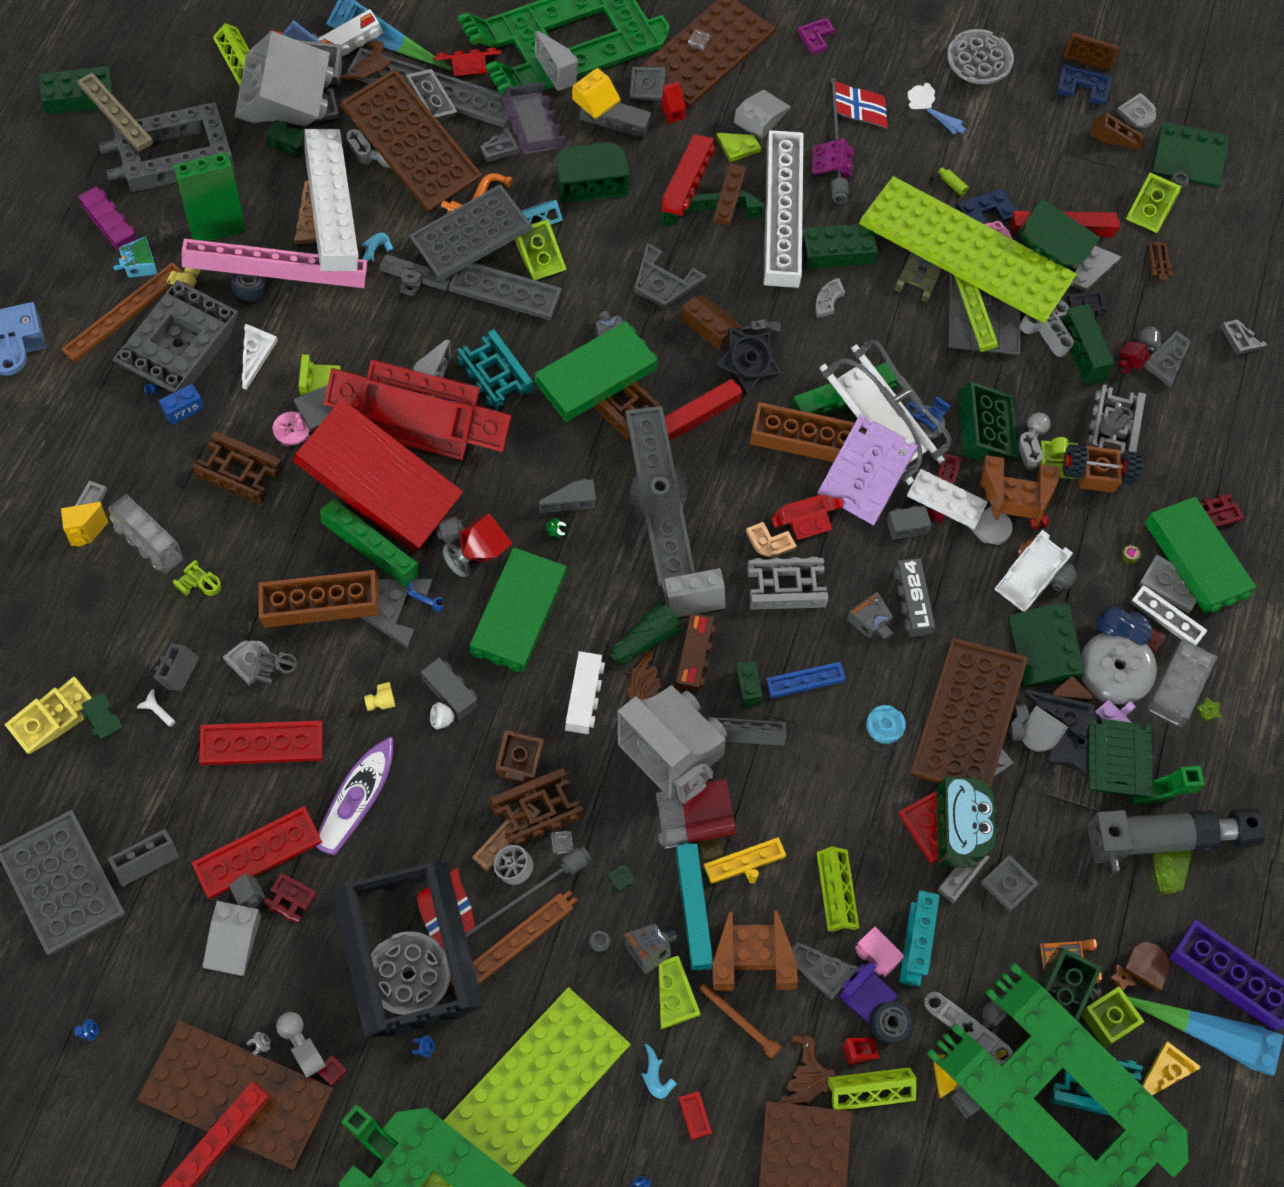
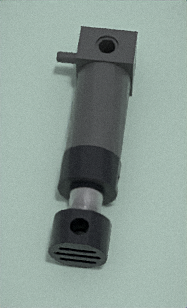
M1257 808L1231 810L1228 818L1218 819L1213 810L1126 817L1125 810L1097 812L1087 825L1094 863L1110 862L1112 872L1114 873L1120 872L1119 862H1122L1127 855L1217 850L1221 840H1230L1236 848L1261 846L1265 840L1264 819L1262 813Z

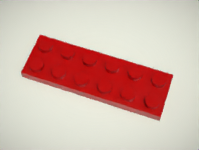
M322 721L201 725L200 765L322 761L323 723Z
M305 806L191 863L208 899L211 900L230 890L229 885L242 875L248 874L256 877L323 842Z

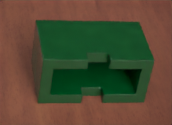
M275 120L265 134L267 146L298 158L304 150L305 131L295 127L290 129L288 124Z
M756 661L736 663L734 675L738 687L740 707L760 706L762 692Z
M103 692L81 704L83 709L80 712L85 721H91L93 726L90 727V730L95 739L100 737L101 741L123 730L116 714H110L109 710L112 708Z

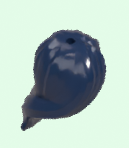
M1110 607L1103 611L1096 620L1097 630L1100 633L1103 632L1109 636L1125 637L1136 644H1147L1152 636L1150 619L1137 612H1125L1119 607Z

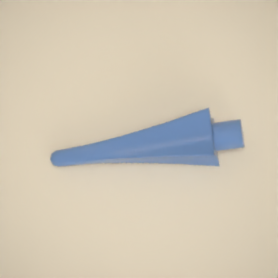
M927 108V111L944 124L954 135L957 132L965 133L966 128L961 126L962 120Z

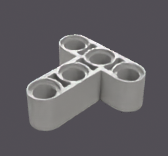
M1060 300L1045 324L1027 314L1020 322V329L1026 334L1039 331L1052 352L1058 357H1064L1074 345L1073 338L1061 321L1069 308L1064 301Z

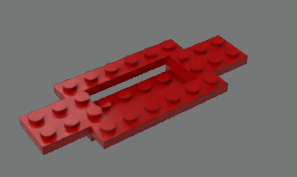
M373 359L370 361L367 377L332 368L323 404L335 407L343 399L400 444L459 460H464L467 443L503 452L512 415L476 406L480 387ZM387 384H391V385H395V386L407 388V389H410V390H414V391L426 393V394H429V395H433V396H437V397L449 399V400H452V401H448V400H444V399L432 397V396H429V395H425V394L413 392V391H410V390H406V389H402V388L390 386V385H387Z

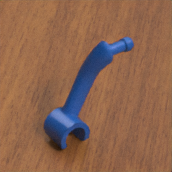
M157 384L145 385L146 396L148 397L150 393L157 395V389L160 386Z
M408 583L409 591L407 593L411 597L432 605L436 612L443 610V605H437V603L443 602L441 597H437L435 600L413 591V584Z

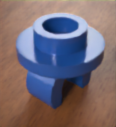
M87 1019L84 1021L83 1026L74 1028L75 1037L80 1036V1038H86L89 1041L95 1040L99 1032L97 1023L92 1019Z
M425 1035L421 1039H413L414 1043L419 1044V1049L412 1050V1053L418 1056L430 1057L435 1048L431 1037Z
M640 1176L633 1180L630 1187H650L652 1183L649 1178Z

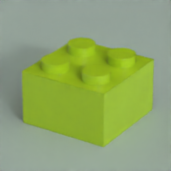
M1119 986L1086 1007L1081 1014L1105 1049L1144 1023L1142 1017Z

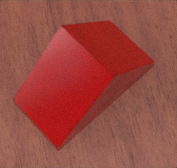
M848 1038L842 1045L848 1066L879 1059L874 1038Z

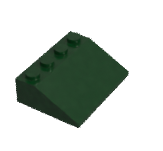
M1163 121L1156 137L1152 174L1172 178L1174 174L1183 172L1188 176L1190 182L1219 187L1228 150L1229 135Z
M969 382L959 389L957 397L963 455L975 459H985L986 455L1004 458V460L1020 459L1013 395L974 382Z
M1069 603L1051 604L1008 616L1015 653L1028 657L1022 679L1023 687L1063 684L1071 676L1078 682L1081 680L1085 671Z

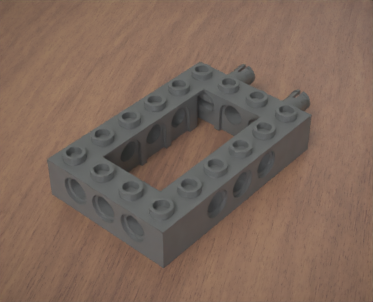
M216 102L136 120L152 138L153 143L164 142V140L176 137L182 138L181 136L194 133L195 135L200 134L205 127L210 144L209 147L141 162L138 151L115 125H112L115 134L114 139L99 142L102 154L115 150L120 152L123 165L114 169H107L106 172L109 181L125 177L128 180L131 193L177 182L173 168L174 164L223 152H228L232 168L235 169Z

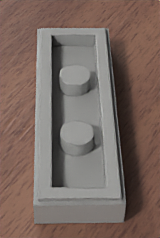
M987 855L977 866L972 868L955 867L937 892L954 903L989 859V856Z

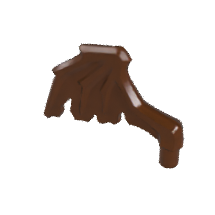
M378 40L367 42V47L373 48L369 54L370 57L363 58V60L359 61L358 65H354L351 68L353 73H346L339 80L364 79L376 72L383 71L392 63L391 58H384L381 55L384 43Z
M651 650L640 660L635 668H631L629 686H626L629 700H632L635 696L640 700H644L661 693H657L662 685L660 684V678L656 679L658 675L656 666H651L646 670L648 663L653 660Z
M793 1034L792 1042L802 1044L803 1058L801 1061L806 1065L796 1068V1071L793 1073V1076L796 1078L791 1079L786 1087L789 1092L797 1093L790 1097L782 1096L779 1103L795 1105L805 1103L807 1106L822 1093L829 1092L828 1077H835L837 1072L834 1068H825L815 1056V1039L813 1037Z

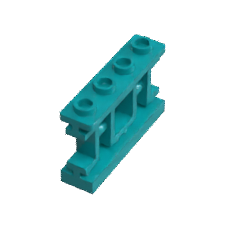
M494 329L488 332L487 337H482V347L470 352L467 346H464L463 350L461 348L457 349V363L460 367L463 366L465 368L467 377L470 380L473 379L475 386L480 387L479 393H483L486 403L489 407L492 406L495 411L499 409L500 405H505V398L503 396L514 390L520 396L524 395V392L526 394L533 392V381ZM493 348L496 354L488 358L486 354L492 351ZM477 358H480L481 362L475 364V369L471 362ZM497 363L502 373L490 379L484 369ZM512 374L516 380L507 384L505 380L509 379ZM499 384L501 388L496 390L494 395L490 388Z
M919 891L917 902L910 904L903 950L905 957L901 963L899 983L920 987L922 975H927L929 972L939 903L938 894Z
M1131 1060L1118 1061L1137 1081L1141 1080L1140 1072L1143 1066L1137 1065L1135 1061ZM1065 1070L1063 1084L1054 1083L1052 1085L1049 1103L1110 1116L1081 1086L1079 1088V1095L1066 1093L1070 1089V1081H1076Z

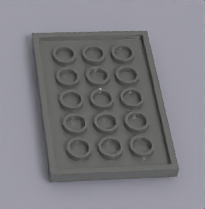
M500 184L409 236L434 274L441 281L531 231L533 228Z
M73 810L0 846V861L48 957L126 916Z

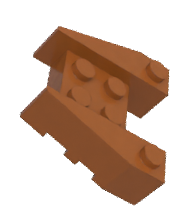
M986 455L981 469L980 484L986 491L985 496L987 501H990L991 511L995 520H998L1000 513L1033 518L1035 519V526L1039 525L1059 482V467L1041 464L1035 482L1004 477V458Z
M774 911V924L733 925V913L729 912L713 961L714 991H735L734 970H776V990H797V961L777 911Z

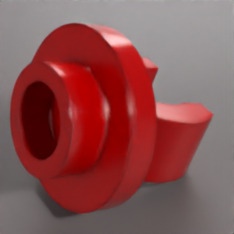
M1044 513L1038 526H1035V519L1030 520V526L1033 530L1041 526L1046 529L1048 528L1049 519Z

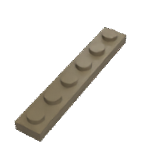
M93 73L77 81L80 88L138 152L153 144V140Z

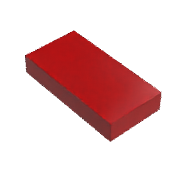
M699 1091L678 1097L690 1139L694 1140L711 1135L712 1131Z

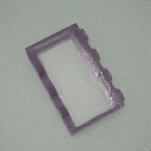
M544 82L505 88L504 96H502V103L507 108L508 119L513 124V132L518 137V146L522 149L524 155L555 148L562 149L566 140L565 136H559L560 124L554 123L555 111L548 108L549 96L543 95Z

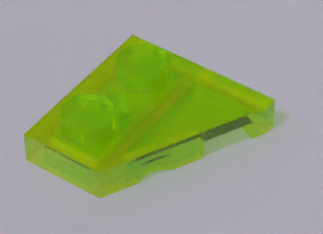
M1191 851L1154 853L1152 855L1161 894L1181 892L1184 889L1192 855Z

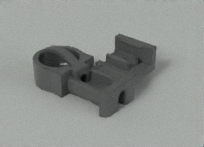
M766 319L751 321L752 325L740 327V331L747 335L757 333L756 330H761V333L771 332V336L781 333L780 322H769Z
M261 646L257 651L254 661L257 666L253 679L270 684L272 682L271 678H269L271 672L278 671L282 674H290L297 666L296 658L287 653L279 652L276 655L263 651V646ZM285 657H286V658L291 659V661L284 660V659H281V658H285ZM279 663L290 665L293 668L285 671L280 667Z

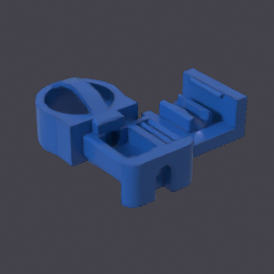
M936 397L932 403V408L929 407L927 409L941 423L942 417L949 410L950 405ZM910 401L906 407L908 412L916 422H922L931 429L930 433H934L938 426L919 406ZM909 408H916L920 414L911 413Z

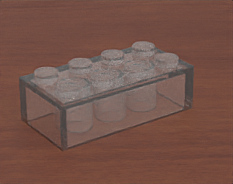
M127 494L108 508L111 514L109 518L114 523V529L119 534L123 533L131 546L136 545L139 548V553L145 559L148 557L156 570L159 571L161 569L167 574L183 560L177 541Z
M1182 639L1175 648L1146 709L1182 727L1193 711L1217 656Z

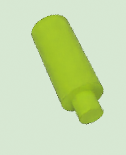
M942 167L938 171L941 179L959 196H963L968 191L969 186L950 169L945 170Z

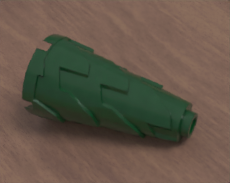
M661 600L654 603L653 607L643 615L629 632L612 646L610 657L615 664L618 662L620 664L627 663L639 654L668 640L674 635L677 636L683 631L681 626L677 628L680 621L667 604L661 607L660 605L663 603Z

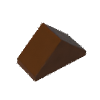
M1073 676L1052 693L1055 696L1090 703L1092 700V695Z

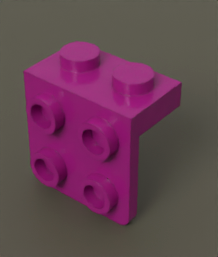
M845 138L814 146L812 173L818 175L838 169L845 179L851 178L853 170L852 156L854 155L852 146H849Z

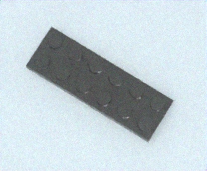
M472 263L454 273L449 285L450 292L550 321L562 293V288L476 263Z

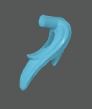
M377 233L361 245L365 247V254L362 260H367V263L370 260L374 262L375 249L383 244L387 252L393 251L394 249L389 237L385 233Z
M645 1044L649 1058V1067L647 1074H641L650 1093L654 1097L662 1099L669 1094L677 1083L672 1078L664 1086L660 1083L659 1068L663 1060H658L654 1050L648 1044Z

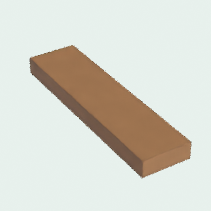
M531 803L526 805L533 819L541 814V811ZM519 806L512 814H516L521 811ZM508 819L472 856V860L486 872L492 868L498 852L504 847L509 846L508 839L504 836L505 831L512 828ZM525 819L517 822L520 828L519 832L529 827Z

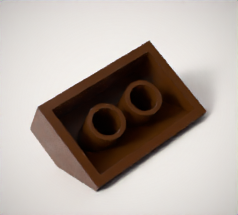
M1072 31L1063 57L1111 71L1120 46Z
M706 296L692 297L681 309L680 319L719 351L727 345V330L733 327L740 331V327H743Z

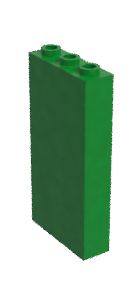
M228 152L173 165L192 240L211 241L246 232Z
M625 321L536 372L535 383L565 422H568L657 370L658 358L654 352L647 348L646 342L638 337L635 328Z
M1196 497L1152 512L1144 522L1168 560L1175 567V571L1181 580L1185 582V586L1189 588V592L1196 599L1204 614L1210 611L1215 613L1225 605L1230 607L1238 600L1245 601L1252 596L1251 593L1255 590L1256 585Z
M513 547L470 643V653L476 658H486L496 665L508 666L509 669L515 672H525L567 575V566Z

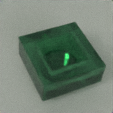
M626 864L608 873V878L617 893L636 883Z

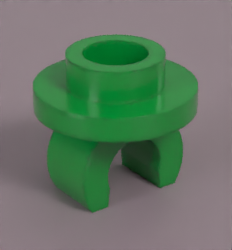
M553 518L546 526L548 535L551 537L555 535L558 538L563 537L565 533L561 532L559 528H565L566 524L559 522L557 518Z

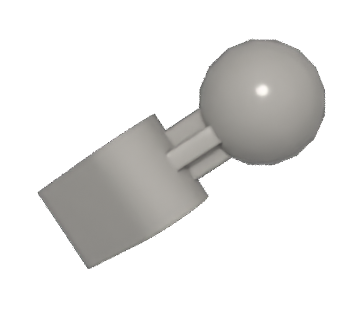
M352 129L347 133L349 147L360 163L369 164L372 160H378L381 166L391 168L377 150L371 149L370 144L359 130Z
M1041 412L1034 413L1029 417L1027 421L1029 431L1021 435L1018 444L1023 464L1026 469L1031 471L1039 468L1043 457L1037 437L1038 435L1045 434L1051 426L1049 417Z
M295 1012L283 1013L276 1022L277 1032L281 1037L291 1040L294 1046L291 1051L306 1078L326 1067L311 1039L305 1040L301 1033L304 1023L300 1015Z

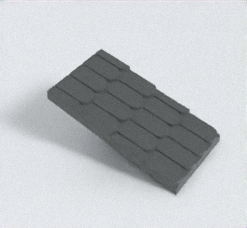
M949 273L948 348L980 351L954 275ZM979 289L998 342L997 348L982 352L1020 355V310Z

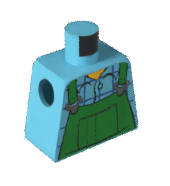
M146 237L121 246L119 250L122 258L111 260L114 271L125 268L127 276L130 278L157 274Z

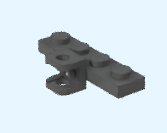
M386 255L380 264V271L401 277L403 283L401 284L400 292L410 296H415L419 292L421 283L447 291L453 275H450L439 281L431 268L390 255Z

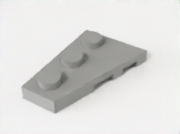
M1095 246L1087 259L1077 267L1075 272L1077 275L1070 286L1086 292L1120 260L1121 256Z

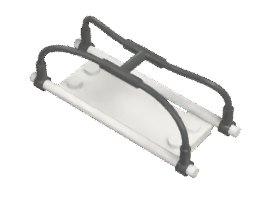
M870 340L865 342L861 348L856 344L851 349L854 352L853 355L857 360L861 361V364L850 359H839L829 367L823 364L820 367L821 374L830 381L857 418L860 414L867 416V421L872 422L874 420L907 438L905 442L910 445L912 442L919 445L909 462L911 463L917 459L916 464L905 470L901 477L904 482L906 481L910 485L915 481L912 476L918 470L922 462V456L926 451L929 450L930 456L934 461L937 460L939 464L945 460L942 455L951 445V436L946 428L922 404L919 396L905 378L899 374L887 352L878 341ZM871 345L878 347L896 376L898 383L904 389L899 394L895 395L865 356ZM842 363L855 366V368L839 378L834 376L835 370ZM909 396L915 405L919 406L944 433L947 439L946 444L937 449L901 403V400ZM902 448L899 451V453L903 454L904 456L907 452Z

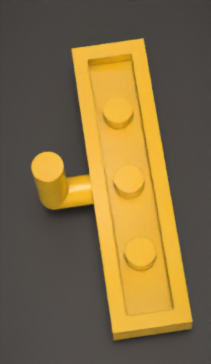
M778 837L705 863L703 868L710 885L742 873H746L748 881L753 884L759 875V872L755 870L756 868L786 858V853Z

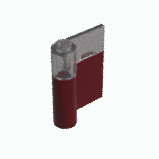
M726 779L705 783L706 787L685 804L679 800L678 793L672 799L664 792L656 793L662 827L661 833H658L660 845H664L666 849L684 843H697L737 835Z

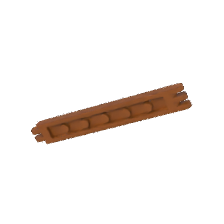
M568 891L564 895L562 893L556 895L474 960L473 966L478 986L574 910L573 905L578 899L576 897H573L570 901L567 899L573 893ZM452 979L449 983L450 987L453 985Z

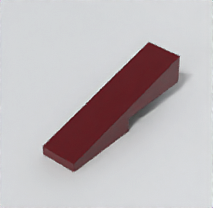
M944 453L943 457L945 460L940 464L937 477L954 485L962 458ZM927 506L929 519L942 524L945 515Z

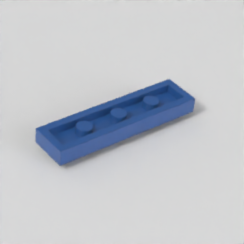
M841 662L769 677L766 678L765 682L772 699L843 683L846 678Z

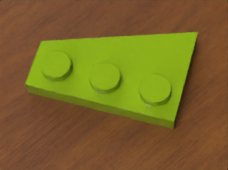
M679 956L663 961L658 965L661 1030L701 1015Z

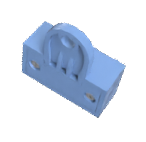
M34 302L0 309V375L6 376L18 373L24 368L27 362V352L47 348L41 320ZM7 363H13L12 367L4 368Z

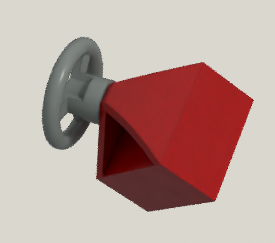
M488 513L476 518L460 532L461 548L454 544H446L443 547V555L446 563L454 573L461 577H467L471 572L470 560L480 562L491 560L500 555L513 543Z

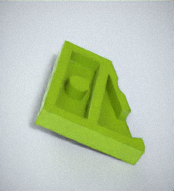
M716 134V139L729 162L761 152V147L754 135Z

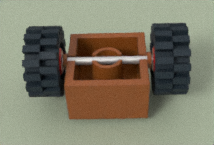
M1076 444L1068 445L1065 450L1064 464L1062 465L1064 476L1078 478L1080 489L1114 493L1120 484L1136 486L1139 483V479L1141 480L1142 468L1144 467L1142 463L1144 460L1139 452L1125 451L1120 455V450Z

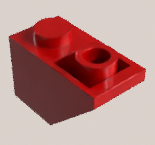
M679 82L664 86L662 91L661 110L669 124L685 119L686 106Z

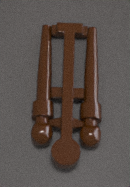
M1163 242L1149 243L1151 276L1156 277L1158 272H1160L1158 280L1165 282L1168 277L1173 275L1167 244ZM1152 246L1157 248L1158 260H1155ZM1161 247H1164L1165 260L1162 257Z

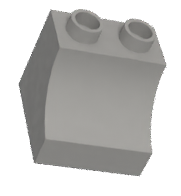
M271 31L246 53L234 117L253 124L278 120L302 127L308 126L316 119L321 120L326 113L328 101L322 98L323 89L329 86L333 77V68L328 66L330 53Z
M672 685L648 699L640 700L635 696L618 710V745L670 799L678 794L675 780L697 765L707 764L711 767L724 756L725 737H727L725 728L717 719L711 718L707 721L698 712L700 705L690 692L684 691L680 694Z

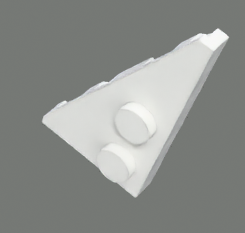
M245 324L242 388L247 390L278 340L274 335Z

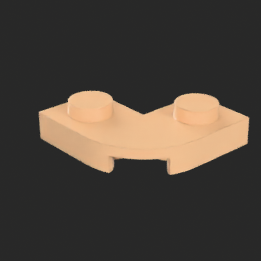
M764 522L746 528V533L754 549L762 556L774 558L796 550L797 546L789 531L771 537Z

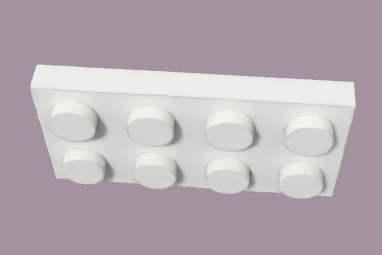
M920 469L907 494L908 497L972 529H975L987 504V501L922 469Z

